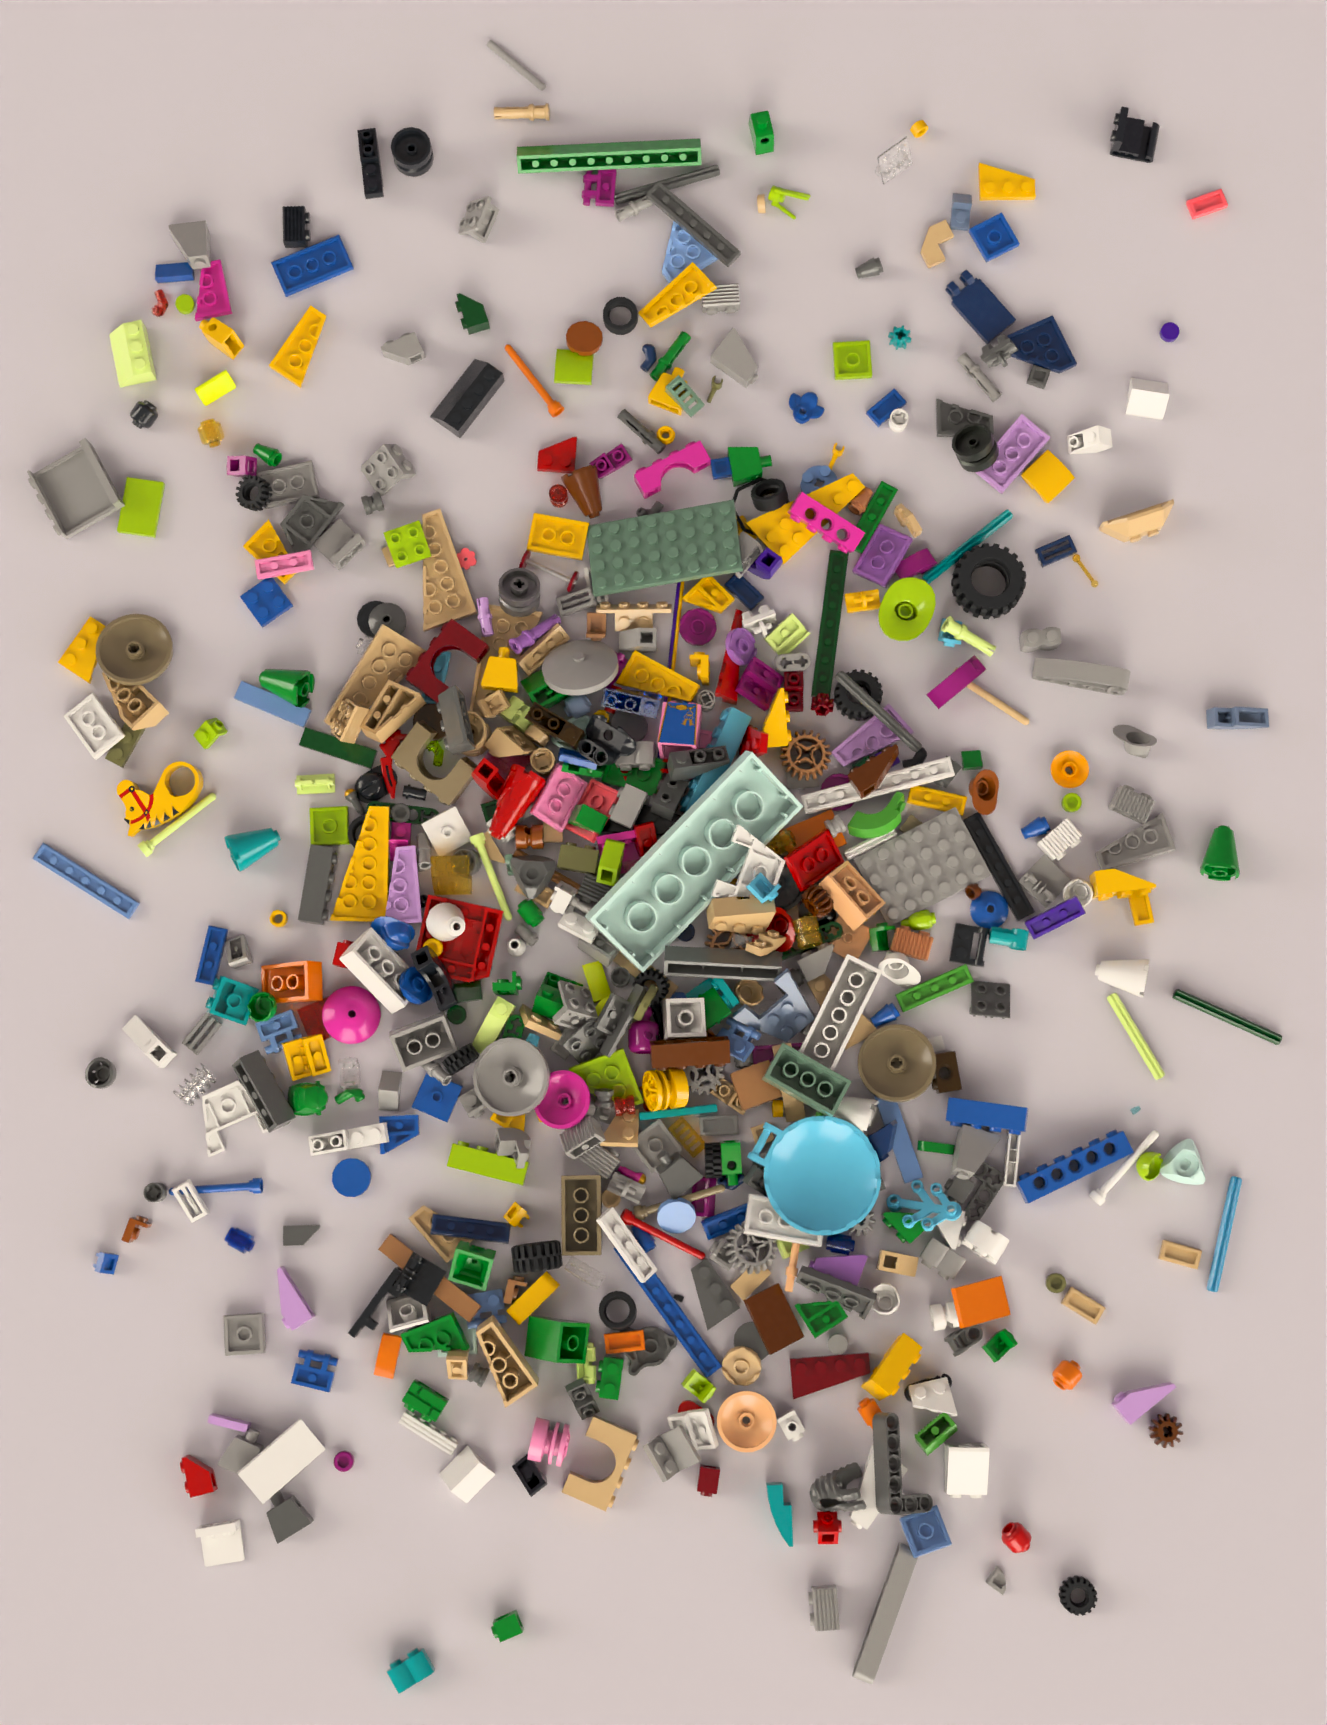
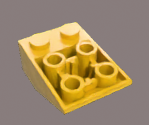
M778 688L762 725V731L768 733V747L788 746V742L791 741V730H787V722H790L789 711L785 709V703H788V692L784 691V688Z
M1116 869L1094 871L1089 876L1094 892L1093 898H1098V901L1109 900L1113 896H1117V899L1128 898L1136 893L1137 897L1146 896L1148 893H1151V890L1156 888V884Z

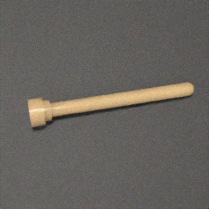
M971 682L966 686L1023 725L1029 724L1027 717L975 683Z

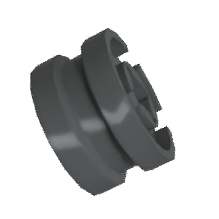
M466 848L457 850L451 860L454 871L467 876L476 874L482 864L478 852ZM465 859H468V860H469V864L465 866V864H466Z

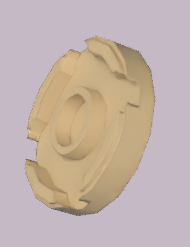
M745 1346L730 1349L725 1354L722 1362V1372L725 1378L734 1385L748 1386L754 1383L759 1377L762 1368L758 1354Z

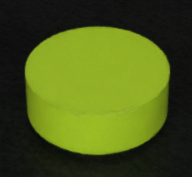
M182 294L175 301L176 308L182 314H189L195 308V302L190 295Z
M1068 793L1063 797L1061 804L1065 811L1073 813L1081 807L1082 801L1078 794Z

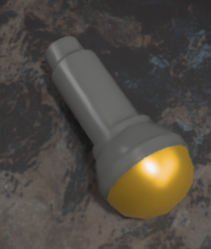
M352 788L347 789L344 793L345 799L352 803L360 815L365 814L364 808L358 800L357 792Z

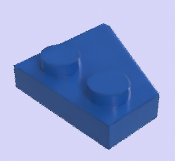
M419 1115L379 1116V1123L387 1124L389 1142L380 1144V1154H385L420 1135Z

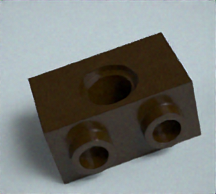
M955 1051L935 1054L936 1072L931 1083L932 1089L936 1090L937 1094L962 1090ZM942 1067L949 1071L947 1078H942L939 1075V1070Z

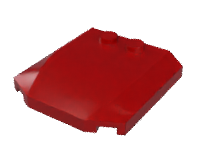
M428 894L416 951L422 948L428 939L434 938L428 932L426 926V919L431 908L440 903L454 904L463 913L465 930L460 936L451 941H441L443 951L438 957L451 979L472 982L490 977L504 911Z

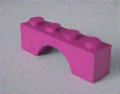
M700 440L696 443L692 441L684 449L671 452L667 458L663 460L662 458L657 459L651 466L638 469L636 474H634V481L644 499L661 491V480L669 470L680 467L686 468L695 474L710 466L711 459Z

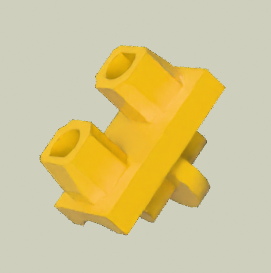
M878 589L844 595L847 613L880 608L881 603Z

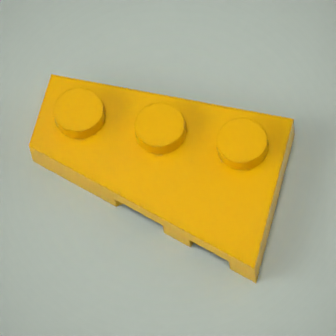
M979 163V201L1035 199V179Z

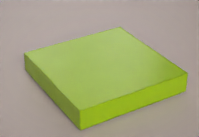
M870 340L833 342L835 380L872 378Z
M348 806L309 808L311 844L320 846L350 845L347 834L349 828Z

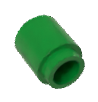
M525 899L518 905L519 909L517 912L528 926L531 925L534 928L545 919L543 912L532 899L529 901Z

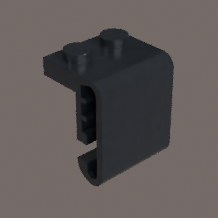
M1122 106L1120 112L1115 114L1113 121L1115 128L1112 130L1110 137L1112 142L1110 155L1146 163L1153 162L1160 128L1159 124L1153 122L1152 127L1144 126L1145 120L1127 117L1129 108Z

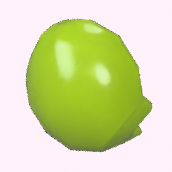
M1144 1152L1138 1158L1136 1169L1143 1180L1151 1181L1159 1175L1160 1165L1163 1162V1159L1159 1157L1161 1156L1160 1153Z

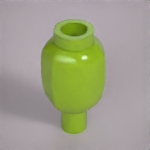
M929 910L913 913L908 919L901 921L902 926H909L913 930L929 929L933 924H936L935 913H930Z

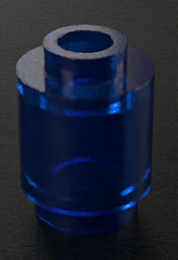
M234 1227L230 1228L224 1239L228 1243L227 1245L243 1254L247 1251L250 1252L255 1245V1241H253L254 1236Z
M844 1234L827 1235L826 1250H830L831 1253L849 1255L850 1252L854 1251L855 1240H852V1236Z

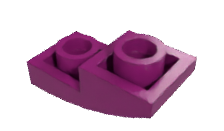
M621 443L607 454L603 453L589 464L592 466L596 464L598 478L601 479L620 469L633 459Z
M925 548L902 560L895 572L900 579L913 578L919 572L921 574L925 573L937 562L928 548Z

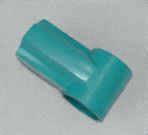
M991 927L989 943L1008 946L1014 950L1026 951L1029 931L1016 928L1010 930Z

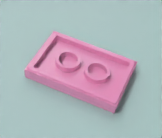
M556 763L530 813L558 832H563L588 783L573 773L562 772V765Z

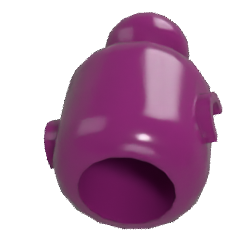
M650 1006L641 1021H634L628 1027V1048L632 1053L650 1054L649 1041H657L661 1038L659 1035V1024L651 1021L650 1017L653 1014V1010Z

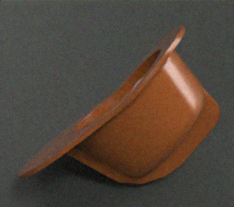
M988 769L980 771L970 781L968 789L972 796L974 808L982 815L993 813L997 804L999 780L997 775Z

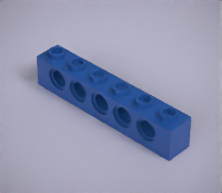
M1115 1129L1107 1133V1138L1103 1140L1096 1138L1088 1142L1089 1146L1084 1149L1081 1146L1071 1151L1072 1155L1067 1157L1061 1155L1053 1159L1055 1163L1049 1166L1045 1163L1036 1167L1037 1171L1032 1174L1026 1172L1018 1176L1020 1180L1016 1182V1185L1025 1203H1031L1134 1153L1124 1131L1117 1132ZM1106 1143H1110L1113 1147L1110 1154L1104 1151ZM1090 1151L1095 1154V1160L1092 1163L1086 1157ZM1071 1160H1075L1078 1164V1168L1075 1171L1069 1168ZM1055 1168L1060 1171L1058 1179H1054L1051 1175L1052 1170ZM1036 1177H1040L1043 1180V1185L1040 1188L1034 1185Z

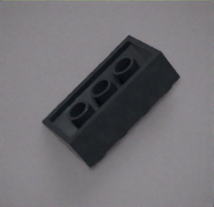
M474 359L430 417L461 438L504 383L503 373L488 362Z

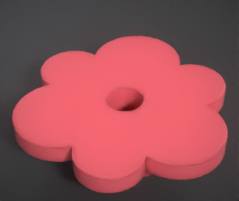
M463 548L460 553H457L461 568L463 567L468 570L470 566L476 565L477 561L474 558L475 553L473 551Z

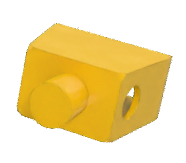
M214 317L210 321L206 319L201 321L199 328L207 340L233 360L243 349V343L232 328Z
M674 367L672 375L662 373L648 396V404L681 416L683 409L665 392V387L678 375L682 378L685 371ZM683 390L678 396L681 397L685 391Z
M499 647L498 657L489 656L481 682L483 690H502L503 692L519 693L517 661L514 658H509L510 648Z

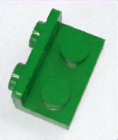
M512 971V982H509L508 979H497V982H492V990L495 995H519V990H522V978L518 976L516 971Z

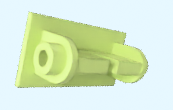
M335 774L296 776L295 787H297V795L335 793Z
M591 1342L587 1344L585 1364L577 1363V1380L583 1377L587 1384H595L597 1379L596 1365H592V1362L596 1361V1347Z

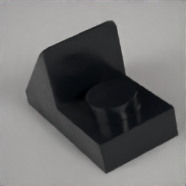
M526 1454L512 1467L532 1497L547 1485V1478L540 1472L534 1461L527 1460L528 1454Z

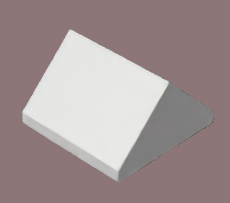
M1130 378L1125 414L1162 420L1170 395L1168 383Z
M408 1295L386 1301L390 1333L432 1320L429 1306H424Z
M467 1445L439 1475L450 1491L467 1503L495 1473Z

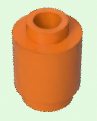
M867 1397L858 1403L859 1407L857 1410L867 1426L873 1429V1417L876 1413L882 1411L873 1398L869 1399Z

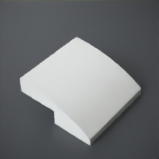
M708 1408L689 1410L667 1417L670 1429L680 1425L683 1426L697 1451L701 1449H716L719 1445Z

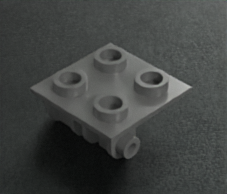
M982 981L972 982L969 1014L973 1015V1017L978 1015L985 1016V1018L987 1016H990V1018H1010V984Z
M592 1018L562 1044L579 1064L593 1059L600 1052L607 1038L604 1032L593 1027L595 1022Z

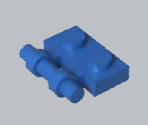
M300 1349L298 1357L304 1358L305 1361L304 1364H295L291 1383L330 1392L335 1372L329 1371L328 1366H337L338 1358L331 1357L330 1354L326 1353L325 1355L314 1353V1350L310 1349L307 1351ZM311 1362L322 1363L321 1369L312 1367Z

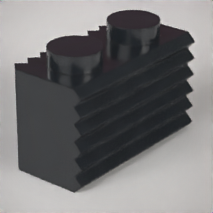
M303 205L294 207L283 206V243L285 248L308 247V241H311L310 230H307V224H310V213L306 211Z

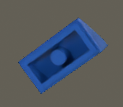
M188 262L156 265L155 280L157 283L194 280V269L191 268Z

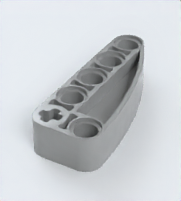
M1035 658L1032 678L1035 680L1112 695H1123L1128 689L1130 671L1123 668L1051 658Z

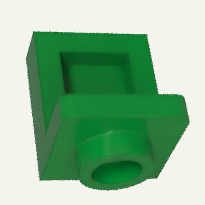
M885 922L878 923L875 928L869 929L872 952L889 951L887 931L895 930V926H888V923Z
M1002 1329L996 1332L982 1348L995 1363L1018 1343L1012 1333Z

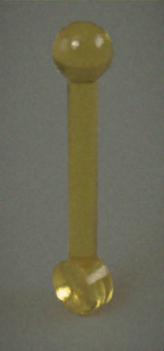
M1075 554L1072 560L1077 562L1091 581L1092 587H1097L1099 585L1098 581L1093 579L1082 564L1080 555Z

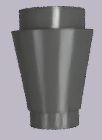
M873 257L855 268L858 279L877 276L884 272L879 257L875 259Z

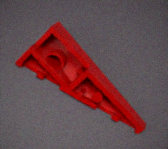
M735 610L731 630L742 628L743 611ZM727 650L725 651L715 696L721 697L724 703L737 705L738 692L735 689L739 681L740 665L731 660Z

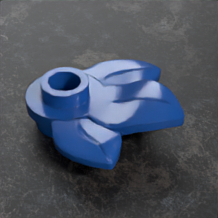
M807 392L802 397L795 393L790 396L789 407L793 410V417L797 423L804 424L810 419L821 417L825 409L817 405L818 397L814 392Z

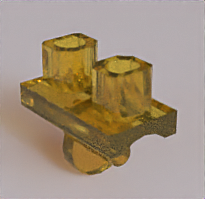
M785 829L776 834L766 846L777 855H781L796 846L794 842L796 839L790 830L787 831Z

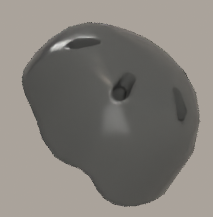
M103 1057L95 1058L86 1068V1081L93 1088L103 1089L109 1087L116 1079L114 1064Z

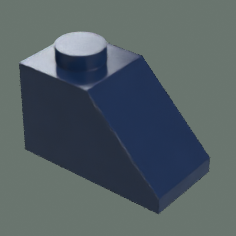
M896 1119L868 1136L874 1150H876L879 1162L888 1158V1153L893 1149L898 1123Z

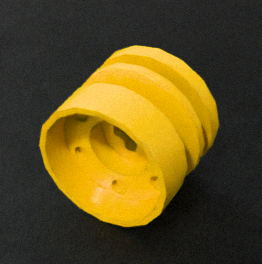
M670 1067L664 1071L648 1070L644 1073L642 1081L643 1096L650 1111L665 1110L668 1107L671 1109L682 1108L687 1105L689 1086L683 1069Z

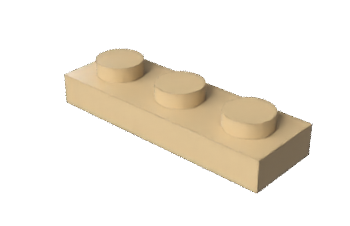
M557 623L516 660L517 664L525 674L530 676L543 664L544 659L553 649L566 643L570 637Z

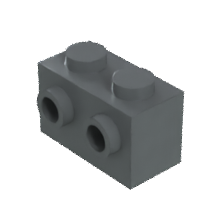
M667 773L665 779H661L657 786L658 793H653L649 804L652 805L650 812L672 821L686 793L688 782L684 780L671 781Z

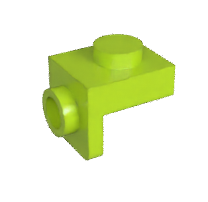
M213 718L205 720L193 736L204 749H208L219 736L225 735L228 731L220 720Z
M694 1368L681 1383L684 1388L704 1404L713 1396L716 1387Z

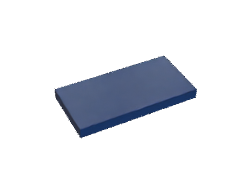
M340 235L271 262L286 297L354 269Z

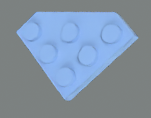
M673 221L662 267V274L668 283L673 281L692 262L702 270L718 260L675 221Z

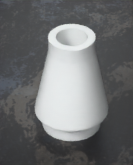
M515 937L508 941L507 951L510 955L520 956L525 952L526 944L521 938ZM518 943L519 945L517 948L514 949L512 948V944Z

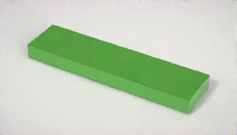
M964 964L895 994L902 1012H905L970 984L974 980L967 965Z

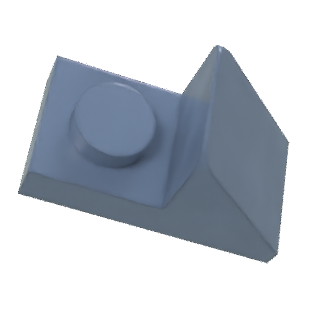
M953 193L950 229L968 231L972 207L971 195Z

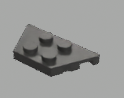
M303 495L280 523L294 553L310 550L314 542L323 534L345 505L342 502H333L323 498Z

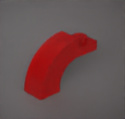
M484 757L471 775L475 782L490 797L499 800L505 780L498 773L499 769Z

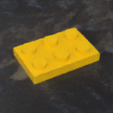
M534 513L527 549L532 552L582 561L589 523Z

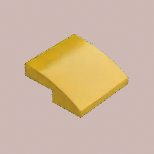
M1046 450L1021 474V477L1031 489H1035L1045 503L1053 500L1075 479L1066 466L1049 450Z
M322 1034L281 1043L292 1081L311 1075L314 1077L331 1071Z

